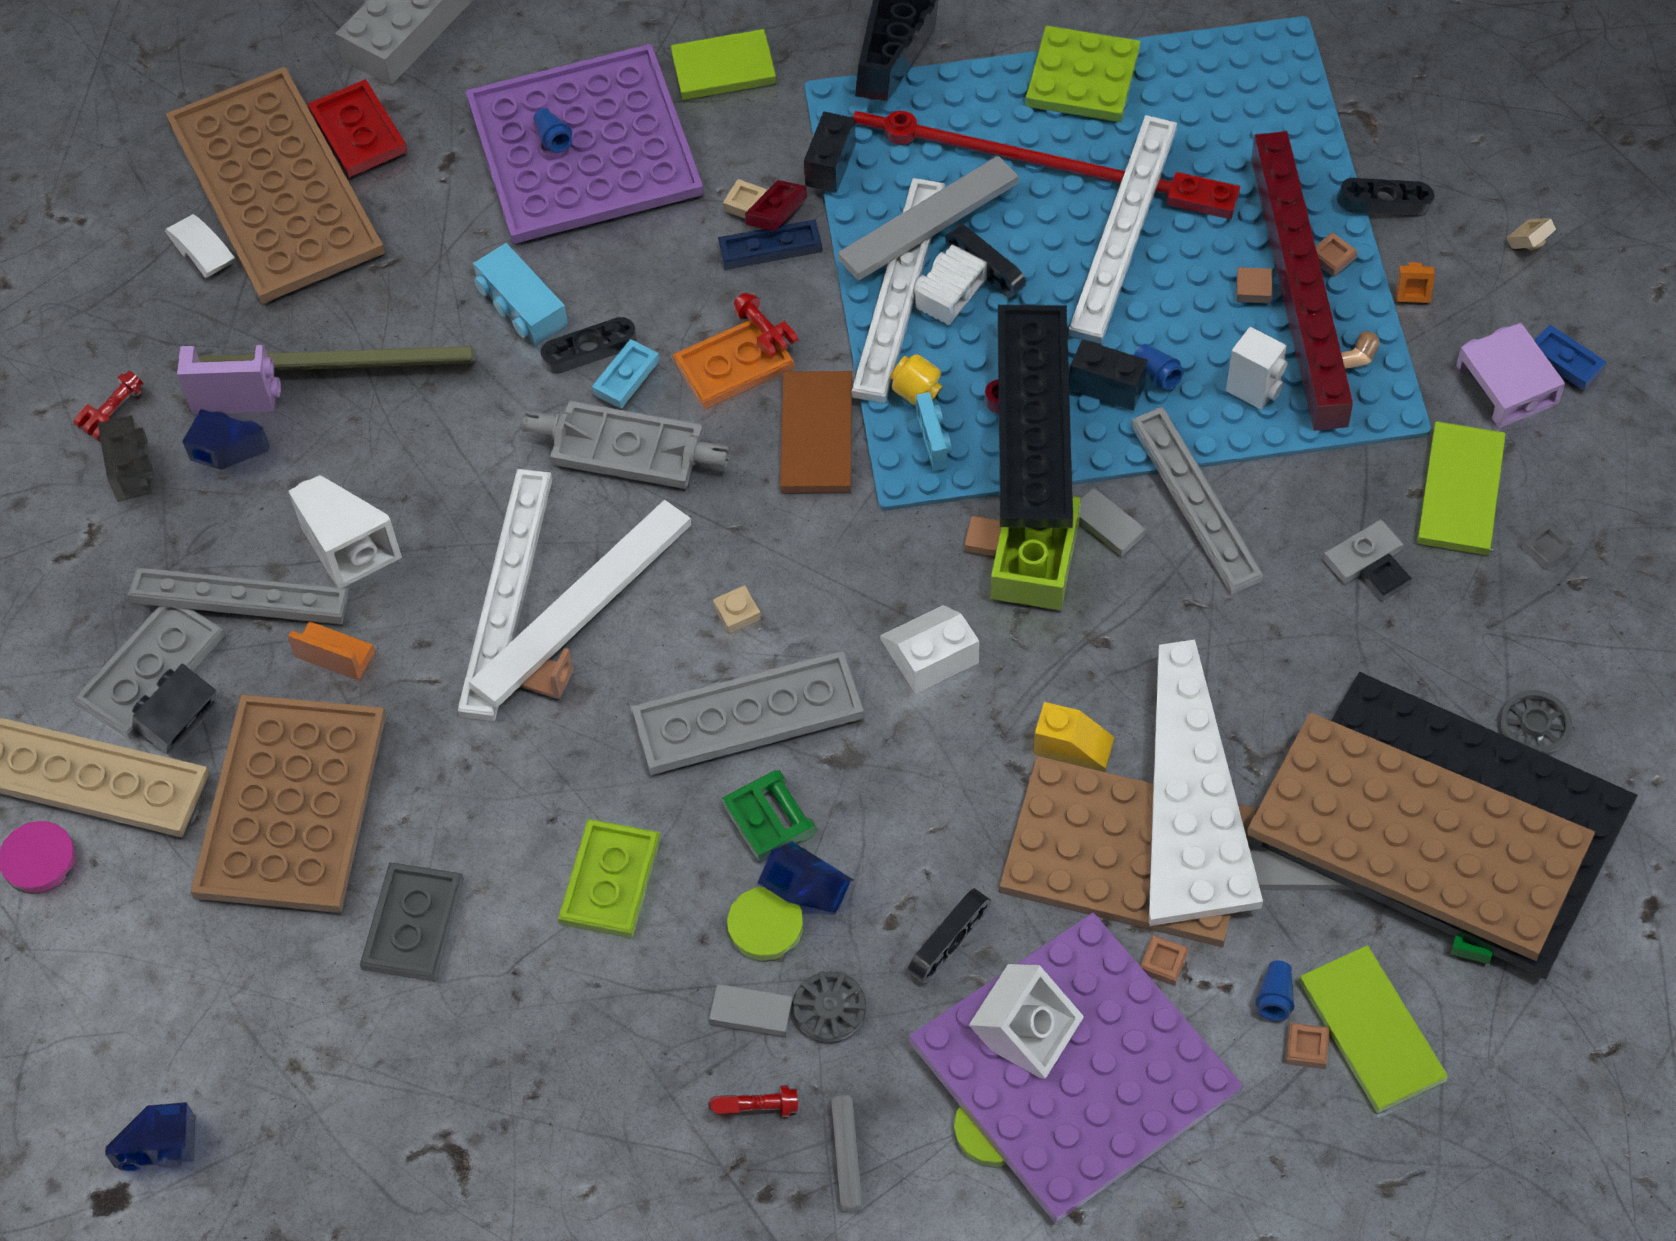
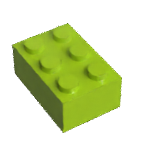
M1073 496V528H1001L991 574L990 599L1062 611L1080 521V497Z

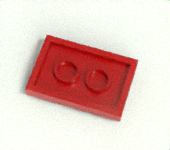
M366 79L307 104L316 124L348 177L408 152L405 141Z

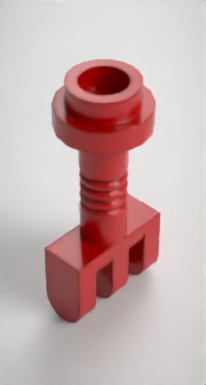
M742 293L734 300V312L740 319L749 318L762 334L757 337V345L767 357L772 358L777 354L772 343L779 351L788 348L783 337L792 345L799 341L797 334L785 320L773 326L758 309L760 306L759 299L753 294Z
M127 371L125 374L121 373L116 380L120 384L119 387L98 410L87 404L74 418L73 424L79 429L83 428V431L88 435H93V438L97 441H104L116 428L113 421L109 419L114 410L130 394L137 397L142 392L141 387L144 383L131 371Z
M780 1085L779 1094L713 1096L710 1098L708 1106L718 1114L764 1109L780 1110L781 1117H790V1113L798 1112L797 1089H789L788 1085Z

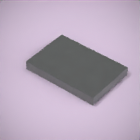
M389 862L360 961L361 969L436 982L463 885V874Z

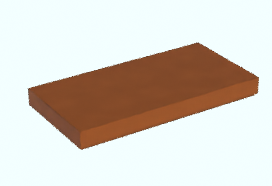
M783 371L781 493H851L852 371Z

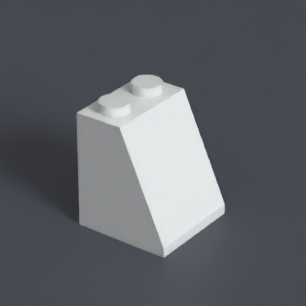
M319 475L311 480L299 483L295 488L288 491L302 531L337 588H344L402 558L389 516L337 484Z

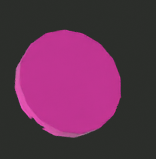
M47 821L29 822L18 827L3 841L0 848V870L8 884L31 894L47 892L60 885L67 878L66 874L69 872L70 867L73 869L76 861L75 846L66 830L56 823Z

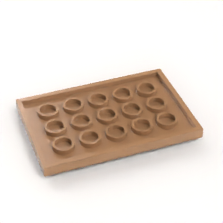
M241 694L190 891L194 899L342 913L385 723L386 712L384 707Z
M1036 756L999 885V893L1088 915L1094 912L1100 918L1222 948L1231 917L1230 913L1150 926L1148 917L1153 783ZM1238 804L1246 838L1249 842L1250 836L1247 835L1248 827L1256 813V808Z

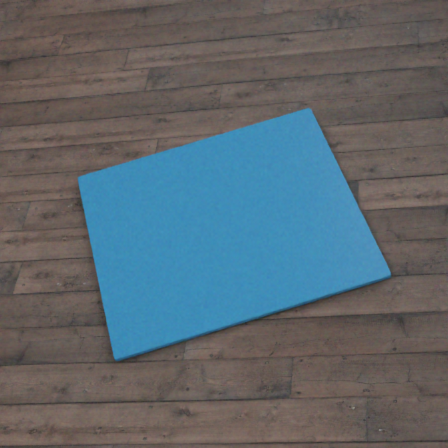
M1301 16L1132 38L1133 40L1141 41L1122 122L1027 107L1026 95L1039 51L909 67L888 101L855 97L857 74L810 80L805 83V95L813 136L823 111L853 117L855 110L882 117H887L895 111H907L916 117L918 125L1126 171L1145 115L1177 123V131L1160 179L1173 182L1175 172L1241 186L1232 220L1167 205L1168 194L1154 193L1102 344H1096L1134 355L1137 348L1142 344H1148L1178 359L1184 374L1181 381L1170 390L1157 388L1146 375V384L1134 411L1069 390L1072 485L1159 473L1131 427V420L1162 406L1199 468L1419 438L1430 434V421L1368 214L1365 212L1347 211L1337 202V194L1343 181L1348 178L1357 177L1309 18ZM855 124L856 145L837 193L823 190L855 376L888 263L858 281L838 260V252L902 214L913 178L945 183V187L990 161L996 157L995 155L915 138L907 144H895L886 138L884 130ZM1288 131L1315 246L1333 232L1358 251L1357 258L1335 277L1321 268L1341 352L1353 350L1358 341L1357 337L1364 331L1375 333L1380 342L1379 349L1371 363L1365 366L1345 369L1353 400L1349 426L1345 428L1313 430L1251 163L1255 134ZM1000 157L1019 176L1018 184L932 236L922 275L927 277L938 254L941 252L946 253L947 249H949L945 240L946 234L959 224H963L1017 266L1025 277L1026 286L1013 297H1007L985 280L950 325H946L945 322H941L939 319L929 316L928 313L918 310L915 297L897 364L905 355L910 358L912 355L919 354L941 370V378L938 383L943 388L933 400V405H940L943 416V425H940L942 433H948L952 453L947 454V468L933 471L916 416V406L892 390V383L886 403L860 399L880 509L893 510L999 495V417L997 413L990 411L984 402L986 386L991 381L998 379V305H1067L1068 366L1070 373V364L1082 339L1069 336V327L1121 185L1120 183ZM1238 267L1272 269L1271 303L1236 302ZM1249 327L1287 345L1284 358L1287 361V367L1281 376V381L1284 382L1283 389L1277 399L1274 401L1270 399L1262 410L1226 391L1232 349Z

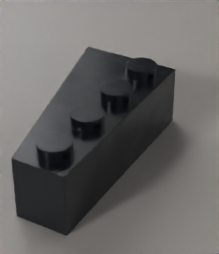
M873 0L858 64L855 97L888 101L935 29L939 0Z

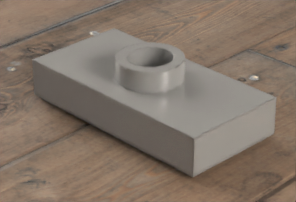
M1380 519L1326 551L1323 560L1344 584H1347L1359 577L1362 569L1389 553L1394 556L1402 551L1403 543Z

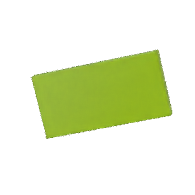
M1435 421L1417 544L1489 556L1505 432Z
M1368 945L1299 977L1298 982L1325 1027H1329V1034L1377 1114L1447 1081L1448 1075Z

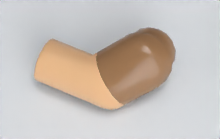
M1370 331L1360 333L1354 349L1341 352L1345 369L1365 366L1371 363L1380 344L1379 338L1375 333Z

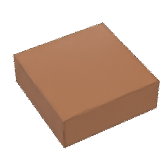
M1333 232L1315 246L1320 267L1333 277L1357 258L1358 251Z
M1238 267L1236 302L1271 303L1272 269Z
M971 516L965 541V552L995 557L1002 528L1000 527V520Z
M1152 935L1140 967L1149 977L1176 986L1188 956L1189 948Z
M1290 1023L1286 1064L1325 1069L1327 1065L1329 1027Z

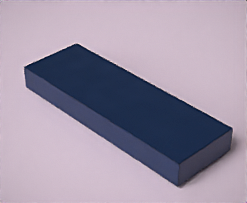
M816 219L781 225L775 231L760 229L718 237L724 270L823 252Z

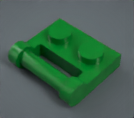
M774 770L722 797L723 806L759 862L798 841L809 840L818 831L812 819L805 817L785 786L786 779L780 770ZM765 793L774 794L793 826L788 829L784 828L765 798Z

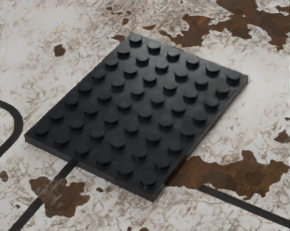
M1359 671L1333 716L1332 722L1595 831L1592 842L1537 961L1262 842V847L1455 937L1457 935L1468 944L1485 948L1493 952L1492 955L1546 980L1638 795Z

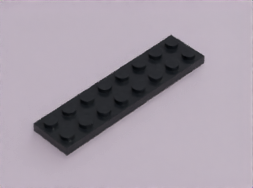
M998 305L1000 527L1073 528L1067 305Z

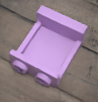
M1521 322L1511 327H1501L1493 334L1482 339H1472L1460 348L1456 366L1459 371L1469 369L1495 406L1492 419L1498 428L1559 404L1565 382Z
M256 345L255 358L252 361L200 362L194 346H180L177 376L192 414L274 411L275 398H280L281 383L279 377H274L273 358L267 356L264 345Z

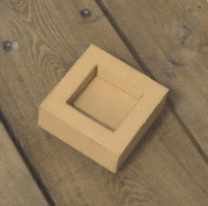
M737 179L723 201V209L728 213L745 218V213L767 189Z
M1551 218L1528 219L1506 238L1511 249L1527 248V250H1534L1546 243L1545 238L1552 234L1556 228Z
M745 585L713 599V606L729 634L761 620V612Z

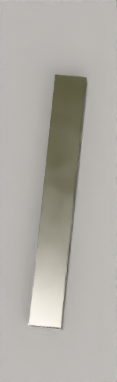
M472 346L266 353L268 357L273 358L274 371L474 364L476 362V350ZM255 354L198 356L200 362L252 361L255 358Z

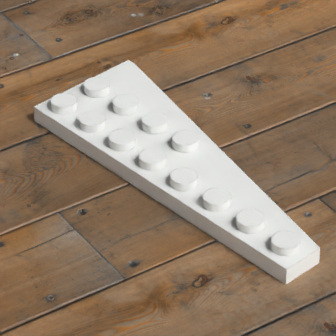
M1195 639L1161 644L1158 648L1149 924L1154 926L1261 909L1263 899Z

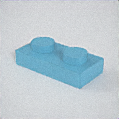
M630 339L593 384V395L622 409L660 362L659 353Z
M930 392L916 395V416L933 471L947 468V454L952 453L948 433H942L940 425H943L940 405H933Z

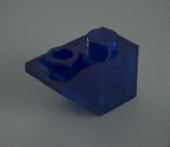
M200 409L182 441L190 461L219 470L266 453L270 448L264 428L258 423L250 420L244 422L231 418L220 411L211 412Z
M791 841L771 851L757 883L788 903L838 913L854 879Z
M187 1102L148 1105L106 1146L105 1155L114 1168L122 1171H137L142 1166L147 1165L175 1168L181 1166L182 1162H193L196 1116Z

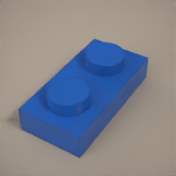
M1549 325L1534 340L1557 373L1583 391L1605 369L1607 361L1552 325Z

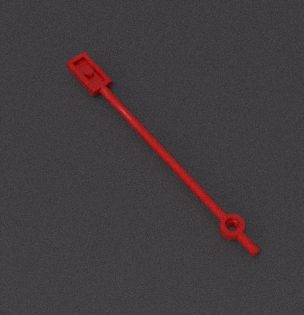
M856 110L853 114L855 124L884 130L886 138L895 144H907L915 138H920L1120 184L1125 171L918 125L916 117L907 111H895L887 117ZM1175 172L1173 182L1159 179L1155 192L1168 194L1167 205L1232 220L1241 186Z

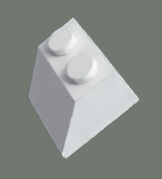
M944 605L880 635L882 643L915 694L979 663L978 638L961 613Z
M1008 964L969 1026L991 1051L1035 1076L1046 1079L1084 1016L1040 965Z

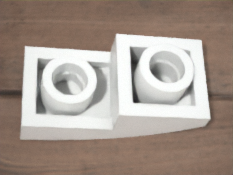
M194 214L165 230L185 258L189 255L205 278L234 262L235 257L225 244Z

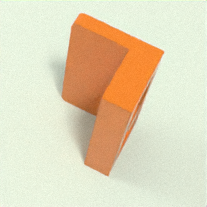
M310 621L302 634L291 630L288 635L289 643L296 658L358 681L375 653L374 646L371 643Z

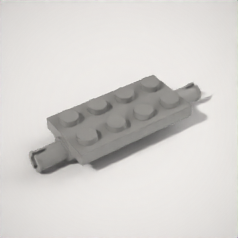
M569 401L566 411L563 413L549 415L527 410L525 412L526 416L523 418V432L552 436L554 447L550 460L551 464L686 489L693 465L697 462L717 465L726 468L728 465L726 461L729 462L730 446L701 442L704 433L702 424Z

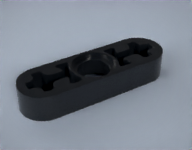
M1348 178L1343 181L1338 191L1337 202L1343 209L1350 212L1423 215L1429 210L1435 195L1429 185L1420 181ZM1378 193H1388L1392 196L1393 201L1383 200L1379 197Z
M959 224L946 234L945 240L949 248L951 245H954L987 262L986 281L1005 296L1013 297L1026 286L1025 277L1020 269L967 226Z
M617 317L549 340L542 346L540 351L543 367L550 373L559 374L619 354L630 339L637 340L635 325L628 318ZM622 331L626 336L619 337L616 333ZM603 336H606L608 343L604 344ZM587 340H593L598 343L596 348L589 351L581 349L580 345ZM574 347V355H572L569 348ZM558 353V355L562 358L555 359V357L552 355Z
M971 889L915 954L908 966V973L924 984L930 981L984 917L990 907L991 899L977 889Z

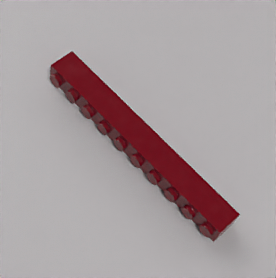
M1288 131L1255 134L1251 163L1313 430L1345 428L1349 426L1353 400Z

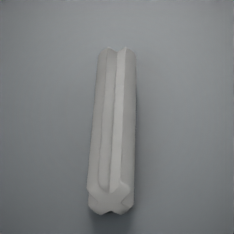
M849 1095L835 1096L832 1098L831 1104L840 1204L842 1211L855 1212L862 1209V1195L853 1099Z

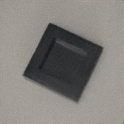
M1390 553L1362 569L1360 573V578L1381 602L1410 586L1412 578Z

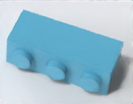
M507 243L473 263L476 273L474 283L483 296L488 294L491 297L499 314L503 317L507 315L512 320L513 327L522 338L527 337L537 346L568 326L565 305Z

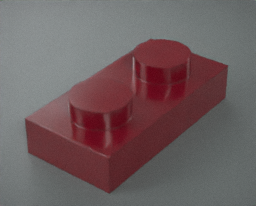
M777 180L745 213L746 225L775 231L808 197L806 186Z

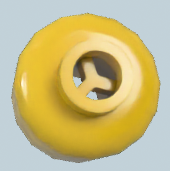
M919 354L912 355L910 358L905 355L889 377L893 380L892 390L914 406H916V395L930 392L933 402L943 388L938 383L941 378V370Z

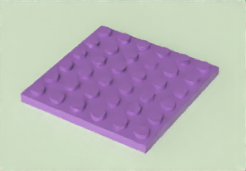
M652 43L465 90L513 244L704 195L703 184ZM539 109H549L570 126L573 140L567 150L561 153H554L544 148L533 120L534 114Z
M1094 912L1017 963L1019 965H1040L1084 1016L1046 1079L1035 1076L991 1051L969 1026L1001 974L909 1035V1043L1055 1224L1241 1092L1243 1087L1241 1082Z

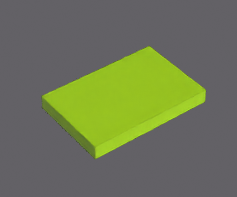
M764 29L670 45L682 100L777 84Z
M587 819L558 916L559 924L633 939L659 848L660 832Z

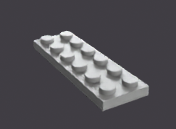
M844 650L631 706L650 775L864 718V710Z

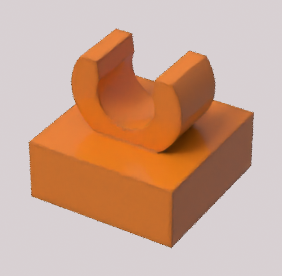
M1408 262L1407 266L1399 265L1396 301L1431 303L1435 278L1434 267L1422 266V262Z

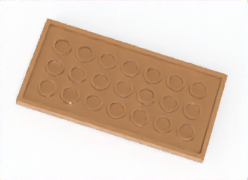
M286 67L274 70L165 114L174 135L262 304L385 253L379 236Z
M1311 712L1308 714L1254 815L1247 835L1535 961H1537L1595 834V831Z

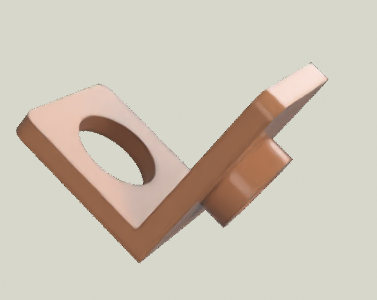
M564 648L557 662L548 659L520 687L560 699L574 671L570 649Z

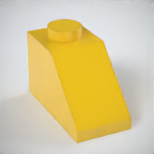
M1044 702L1034 733L1033 754L1105 772L1115 737L1080 710Z

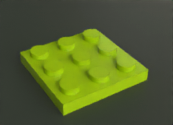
M1046 25L1026 95V106L1122 122L1140 52L1141 41Z

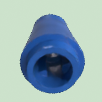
M539 109L534 114L533 120L544 148L554 153H561L567 150L573 140L570 126L549 109Z
M1142 344L1135 351L1134 356L1148 360L1147 376L1157 388L1170 390L1181 381L1184 370L1178 359L1148 344Z
M1277 960L1269 963L1268 970L1255 1000L1259 1015L1270 1021L1286 1020L1295 1007L1292 967L1287 962Z

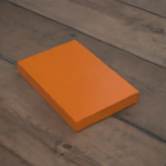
M750 320L672 354L674 364L703 410L782 375L783 371L795 369L794 360L786 349L779 351L773 343L772 345L777 354L772 358L767 357L757 345V337L762 333Z

